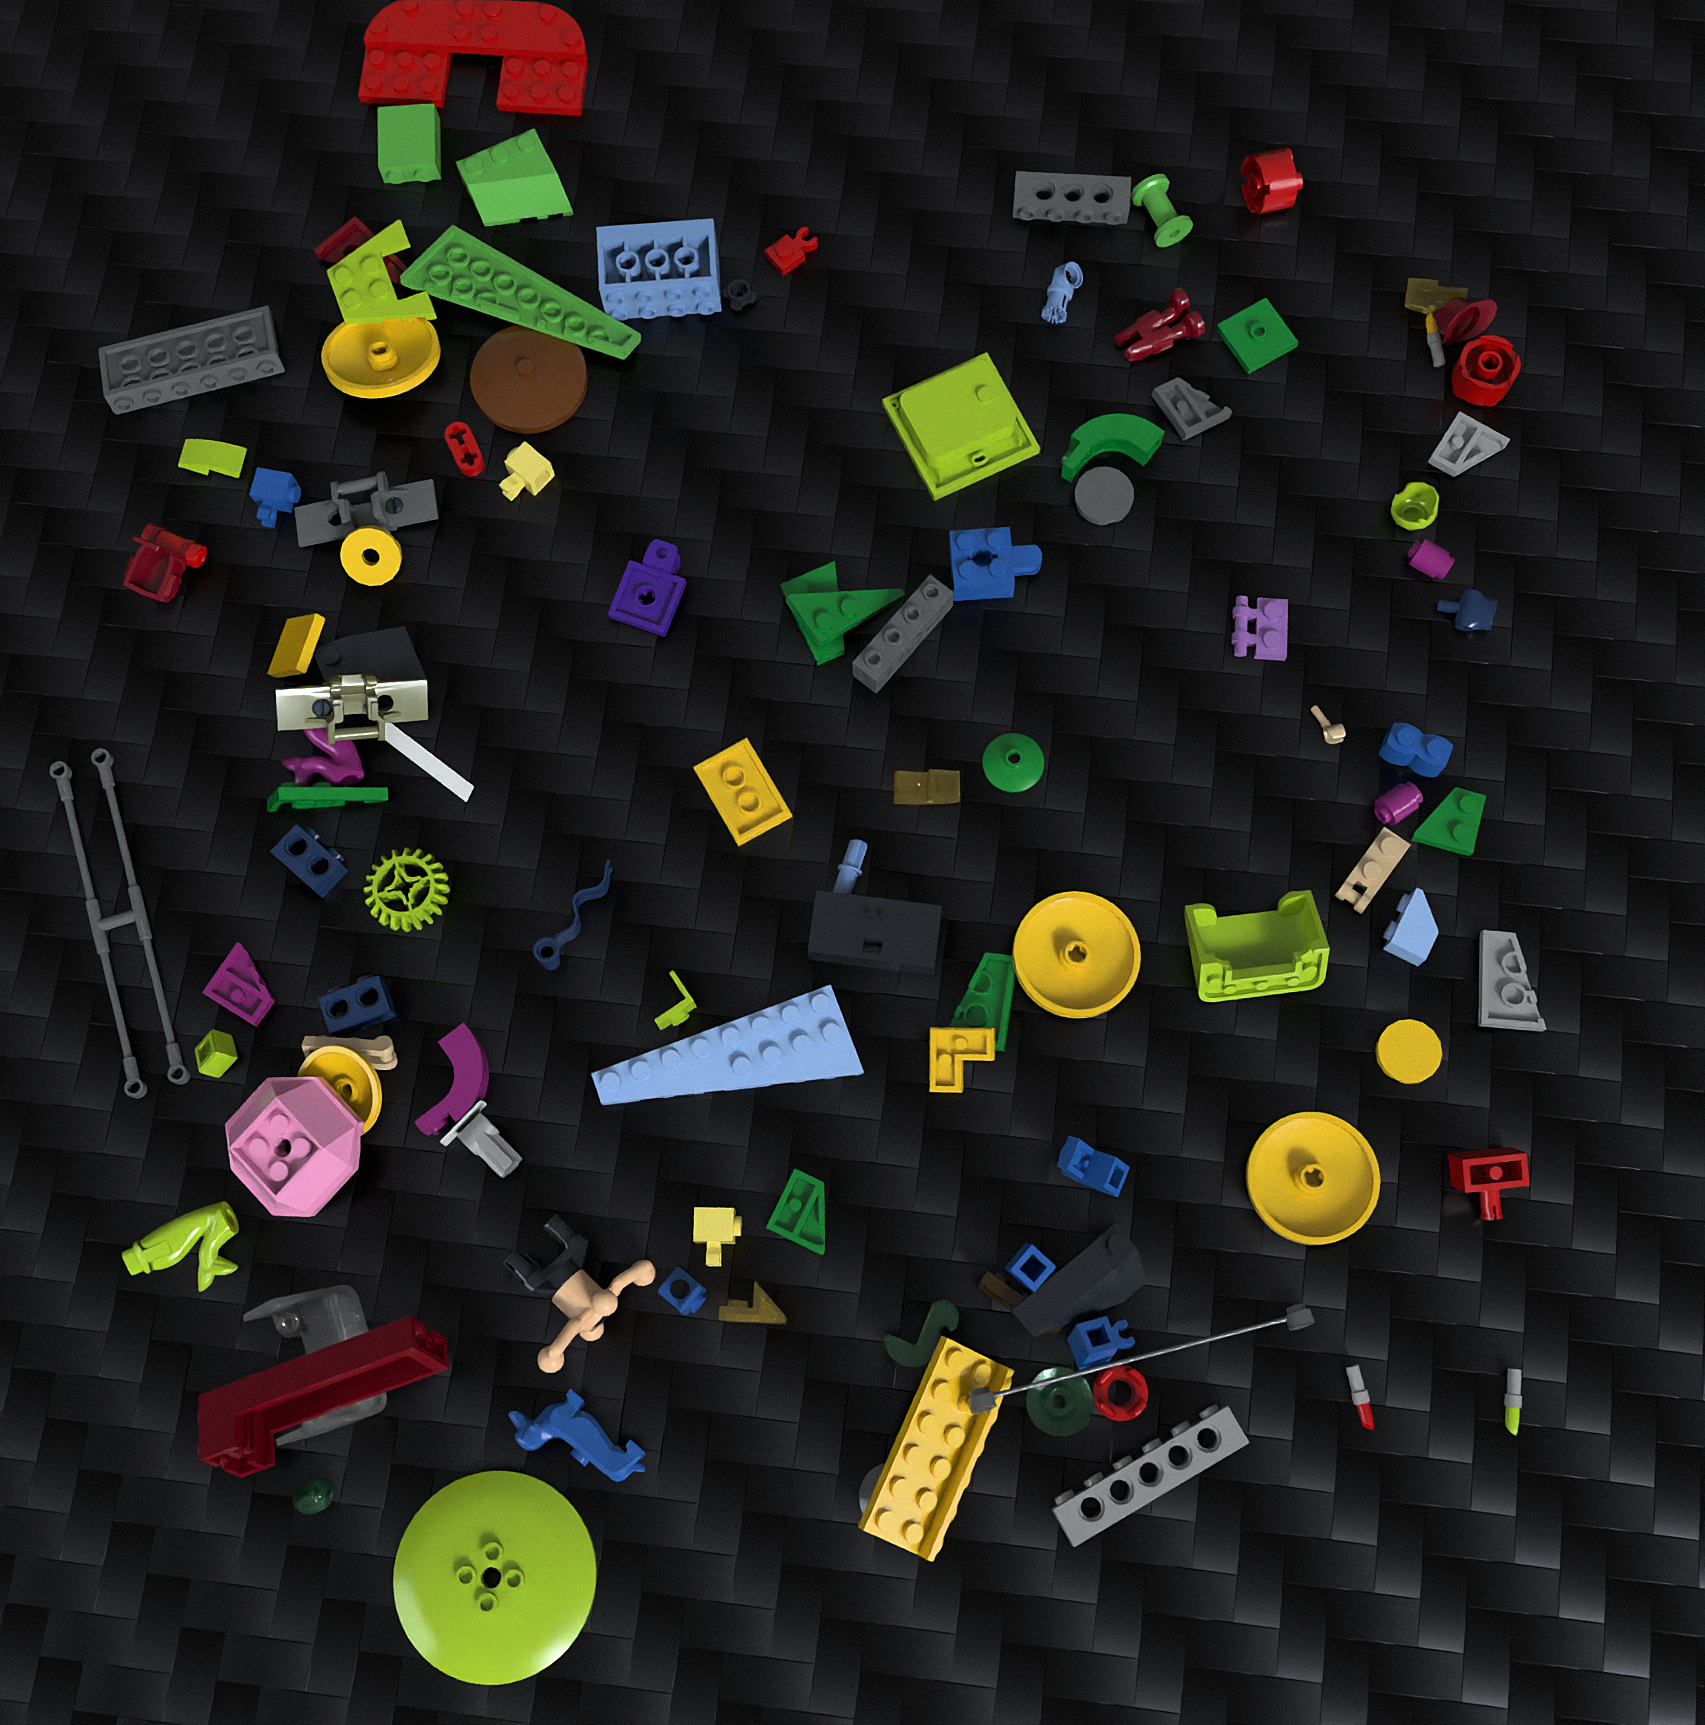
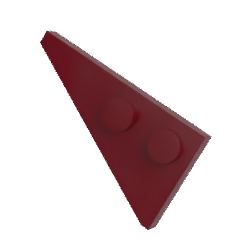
M355 216L313 251L318 259L337 264L375 235ZM393 253L384 256L383 260L391 282L402 285L400 275L408 268Z

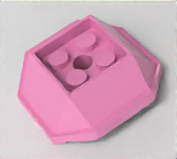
M322 1076L267 1078L225 1123L231 1170L272 1215L315 1216L358 1170L360 1136L363 1134L364 1121ZM287 1140L291 1144V1151L289 1154L287 1153L285 1148Z

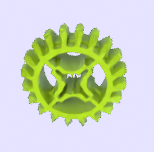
M405 848L402 856H400L397 850H392V859L389 860L386 856H381V861L384 864L381 867L375 864L372 865V869L376 874L375 876H366V880L372 885L364 888V892L370 895L365 900L367 906L373 907L370 913L374 917H379V922L383 926L390 923V928L396 931L401 925L405 932H409L413 923L418 930H421L422 920L425 919L429 924H433V919L430 916L433 912L437 915H442V910L438 907V904H448V899L441 894L450 892V887L443 884L449 878L446 873L441 872L443 869L441 863H434L435 858L431 854L424 857V853L420 849H417L412 854L409 848ZM417 868L425 871L428 876L423 878L420 876L410 877L406 869ZM395 874L394 882L386 887L390 878ZM405 881L412 887V889L409 888V899L402 893V891H405L403 889L406 886ZM429 892L424 902L419 906L420 897ZM393 902L395 904L403 902L408 911H393L387 907L386 903Z

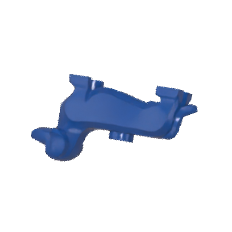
M571 1389L566 1393L567 1400L565 1402L550 1404L535 1420L530 1419L518 1410L511 1411L508 1414L517 1429L515 1439L525 1450L534 1451L550 1439L561 1438L574 1448L570 1454L582 1465L586 1466L590 1461L613 1481L620 1482L626 1479L633 1471H645L646 1467L644 1464L638 1463L646 1455L645 1452L631 1440L626 1444V1452L619 1446L613 1445L596 1419L589 1413L580 1411L585 1402Z

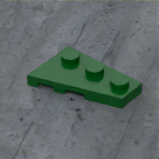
M985 952L949 1026L960 1028H995V1050L1004 1052L1016 976L1012 955Z

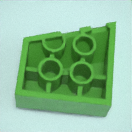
M531 129L456 162L462 182L485 227L516 223L522 218L537 217L540 220L547 219L548 215L553 214L574 215L558 174L535 129Z

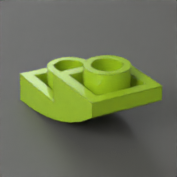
M186 439L178 466L208 475L209 470L239 479L247 448L219 441Z

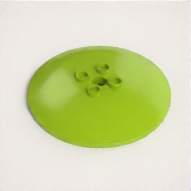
M480 1472L456 1480L442 1488L413 1517L403 1535L396 1555L393 1578L394 1599L400 1622L407 1637L417 1651L434 1667L449 1676L469 1683L481 1685L506 1684L538 1673L557 1660L571 1646L585 1625L593 1604L597 1583V1564L593 1541L583 1518L574 1505L556 1488L545 1481L520 1472ZM489 1567L498 1569L501 1574V1581L494 1588L487 1586L483 1579L484 1572Z

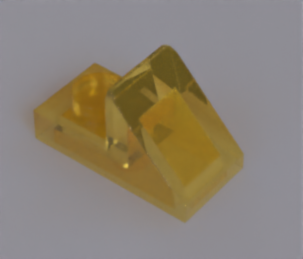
M756 1281L754 1282L753 1308H747V1301L728 1300V1307L720 1306L719 1308L720 1321L787 1325V1317Z

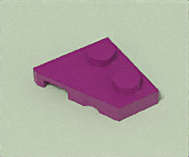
M238 942L202 992L256 1027L275 1002L246 948Z

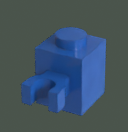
M257 467L249 494L259 507L256 517L262 520V526L274 528L277 511L292 513L294 504L298 503L301 488L292 473Z
M1107 1316L1076 1324L1067 1341L1079 1370L1107 1363L1118 1349L1125 1350L1133 1347L1135 1344L1133 1337L1123 1339L1118 1334V1331H1124L1127 1328L1128 1323L1126 1319L1116 1322L1112 1328Z

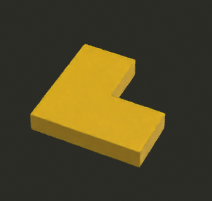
M930 1027V1092L961 1093L963 1092V1060H995V1028Z

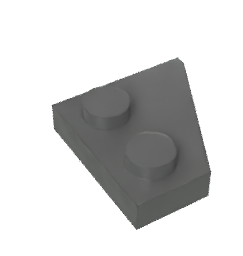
M1179 377L1154 388L1152 392V397L1183 440L1229 419L1232 414L1230 408L1225 406L1224 409H1221L1209 402L1210 396L1200 390L1193 389L1190 384Z

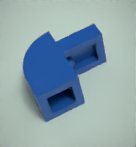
M1072 1136L1068 1137L1066 1144L1062 1147L1059 1161L1056 1165L1062 1169L1061 1173L1068 1178L1115 1197L1119 1196L1130 1169L1129 1166L1117 1157L1096 1151L1081 1139Z
M1027 1242L1005 1266L1008 1274L1030 1293L1035 1292L1045 1280L1056 1272V1266L1033 1244Z

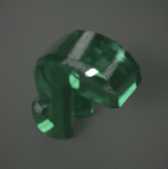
M939 1300L932 1303L916 1346L885 1333L884 1346L888 1355L904 1367L919 1370L928 1367L940 1337L943 1336L941 1330L947 1328L949 1332H953L957 1327L959 1320L957 1308L948 1300Z

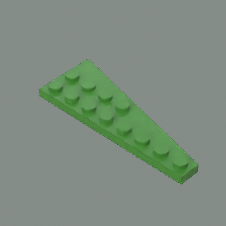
M454 225L400 275L401 284L405 287L420 292L427 291L429 295L623 360L641 342V334Z

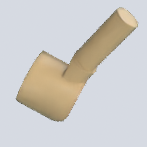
M1318 706L1312 707V713L1323 728L1325 741L1329 744L1342 742L1346 734L1343 725L1340 723L1331 726L1329 720L1326 719Z

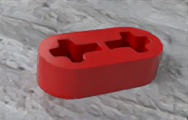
M463 422L450 424L446 428L444 435L459 470L466 476L478 475L484 469L485 462L470 428ZM461 433L465 444L459 445L455 434ZM470 453L475 464L469 466L464 455Z

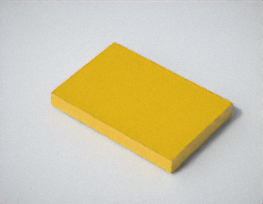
M747 738L693 767L738 847L792 817L789 808Z

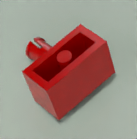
M1505 1147L1448 1154L1451 1186L1465 1193L1479 1191L1480 1218L1483 1220H1494L1493 1216L1496 1219L1503 1218L1500 1189L1530 1186L1527 1153L1516 1148Z

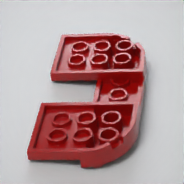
M398 0L381 10L366 30L364 36L366 52L358 94L361 103L394 105L434 103L435 107H444L452 53L503 56L496 103L498 111L582 115L588 70V55L584 37L580 27L569 14L550 4L506 0Z

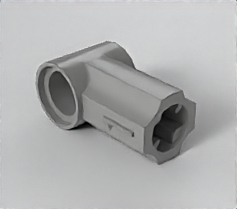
M479 1113L457 1137L475 1155H480L497 1174L504 1178L519 1165L523 1158L499 1135L501 1132L483 1114Z

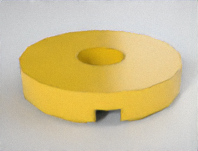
M374 525L361 526L351 532L342 544L340 552L342 566L347 574L358 583L368 586L382 585L392 580L401 566L402 551L397 539L395 540L390 535L391 533L384 528ZM364 550H376L380 557L379 561H367L363 554Z

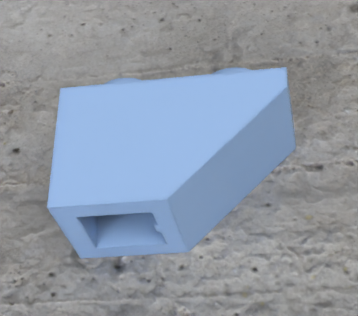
M1416 888L1410 895L1404 894L1396 909L1401 912L1397 922H1390L1383 938L1387 939L1384 950L1419 966L1426 960L1439 931L1423 890Z

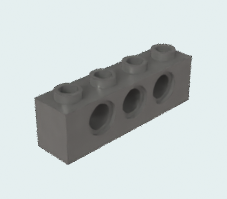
M1016 171L1013 218H1021L1023 220L1048 219L1053 222L1066 220L1078 221L1080 223L1103 222L1110 225L1127 224L1130 210L1131 177Z
M929 575L852 662L853 676L877 693L953 607L954 592L932 575Z

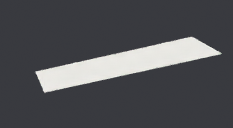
M385 723V740L467 802L474 788L473 785L392 723Z

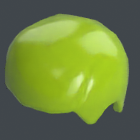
M1410 482L1400 494H1395L1392 501L1391 516L1396 524L1407 530L1426 528L1437 516L1439 495L1434 487L1425 482Z

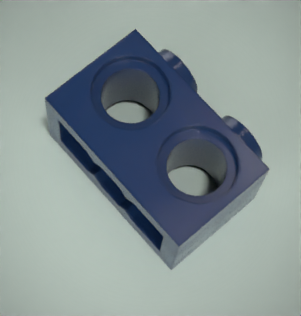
M296 824L270 852L323 898L348 872L341 864L345 858L332 847L326 851L319 844L323 839L310 827L304 831ZM307 844L302 854L295 855V850L299 845ZM323 863H329L327 871L318 875V867Z
M370 974L360 977L356 980V984L346 988L344 986L331 988L326 991L325 996L318 998L329 1033L336 1038H342L397 1016L386 981L379 975L374 976ZM372 992H378L377 1001L372 1005H366L367 996ZM347 1003L348 1010L346 1014L336 1017L338 1006Z

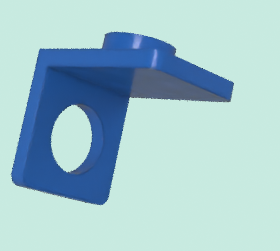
M676 1267L659 1288L658 1293L675 1306L679 1312L687 1316L690 1311L694 1314L706 1299L703 1294L707 1289L680 1267ZM679 1279L685 1280L690 1288L688 1295L683 1299H676L671 1294V1285Z

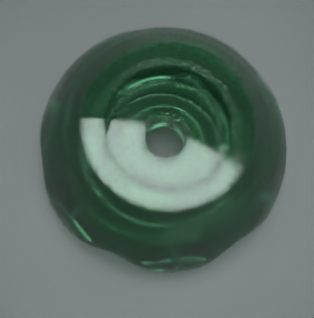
M327 1478L324 1480L313 1479L307 1487L296 1489L292 1504L299 1512L307 1515L320 1512L330 1505L334 1495V1486Z

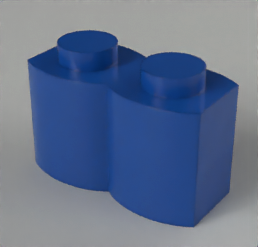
M1394 723L1385 735L1378 754L1392 764L1408 765L1414 772L1420 775L1437 777L1447 765L1453 745L1438 735L1423 734L1419 729L1410 724Z

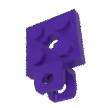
M655 539L646 551L642 561L643 564L629 560L609 609L608 616L611 619L665 637L687 582L686 579L676 576L681 564L677 547ZM648 592H652V597L655 599L654 602L643 605V601L640 599L641 595L646 596Z

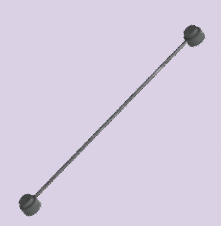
M1301 1303L1287 1308V1315L1285 1317L993 1393L989 1392L988 1387H980L969 1391L970 1398L967 1399L971 1414H978L996 1408V1397L1285 1321L1289 1330L1307 1327L1315 1323L1311 1310L1306 1308L1305 1303Z

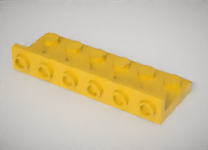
M940 1337L858 1525L860 1529L911 1551L928 1561H934L936 1554L942 1548L943 1537L950 1521L956 1515L958 1502L964 1489L970 1482L971 1472L977 1458L984 1449V1441L991 1425L997 1419L998 1409L1004 1397L995 1398L996 1408L978 1414H971L967 1399L970 1398L969 1391L980 1387H988L989 1392L993 1393L1007 1390L1011 1386L1013 1369L1001 1365L949 1338Z

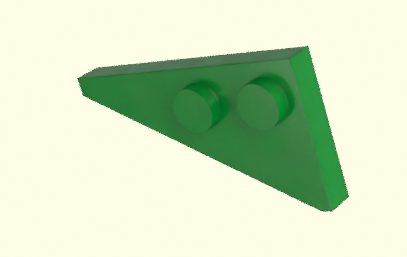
M902 588L790 594L787 596L786 603L815 644L820 647L904 600L906 594Z
M283 783L268 798L267 811L278 812V807L284 803H292L293 808L300 810L346 805L345 801H364V803L387 801L388 788L332 787L331 783L313 784V787H301L300 783Z

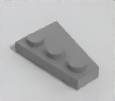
M1488 930L1480 932L1478 1026L1543 1032L1546 1030L1543 1018H1540L1536 1005L1537 998L1534 990H1531L1526 975V964L1515 933Z

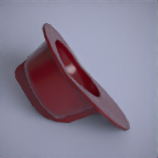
M1456 297L1445 306L1435 310L1432 316L1437 321L1436 327L1438 331L1444 336L1443 343L1446 346H1450L1474 338L1482 333L1494 319L1497 304L1492 299L1472 302L1462 297Z

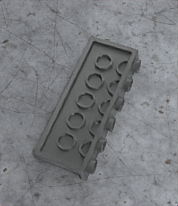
M269 306L98 348L103 394L115 414L185 398L285 371L278 353L273 317Z

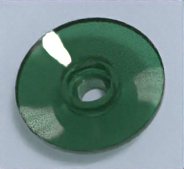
M1064 1367L1050 1368L1038 1374L1031 1383L1075 1371ZM1080 1375L1028 1389L1026 1407L1031 1420L1040 1430L1053 1436H1068L1082 1429L1090 1419L1093 1410V1395L1087 1381ZM1056 1395H1061L1065 1399V1404L1060 1409L1054 1407L1052 1402Z

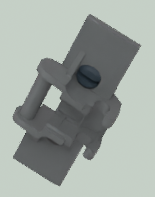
M384 471L377 472V476L343 483L333 481L331 482L332 500L294 508L300 547L343 538L345 540L351 532L361 526L374 525L384 528L391 533L397 530V527L439 519L433 479L389 487ZM378 488L377 492L371 494L372 502L352 505L348 499L345 500L343 498L345 494ZM340 513L342 524L338 526L331 525L332 517Z

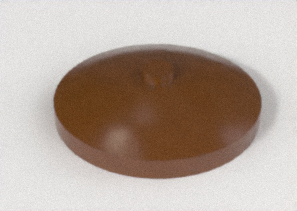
M517 324L497 332L482 345L471 367L470 383L479 409L492 423L511 432L533 434L559 426L576 412L585 397L588 373L584 357L577 344Z

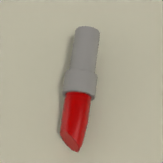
M1359 1365L1347 1366L1345 1368L1352 1390L1351 1396L1354 1405H1356L1361 1424L1367 1429H1374L1373 1415L1369 1404L1370 1398L1367 1389H1365Z

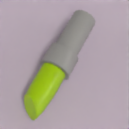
M1508 1368L1507 1393L1504 1399V1406H1506L1505 1426L1516 1436L1520 1408H1522V1396H1520L1522 1370Z

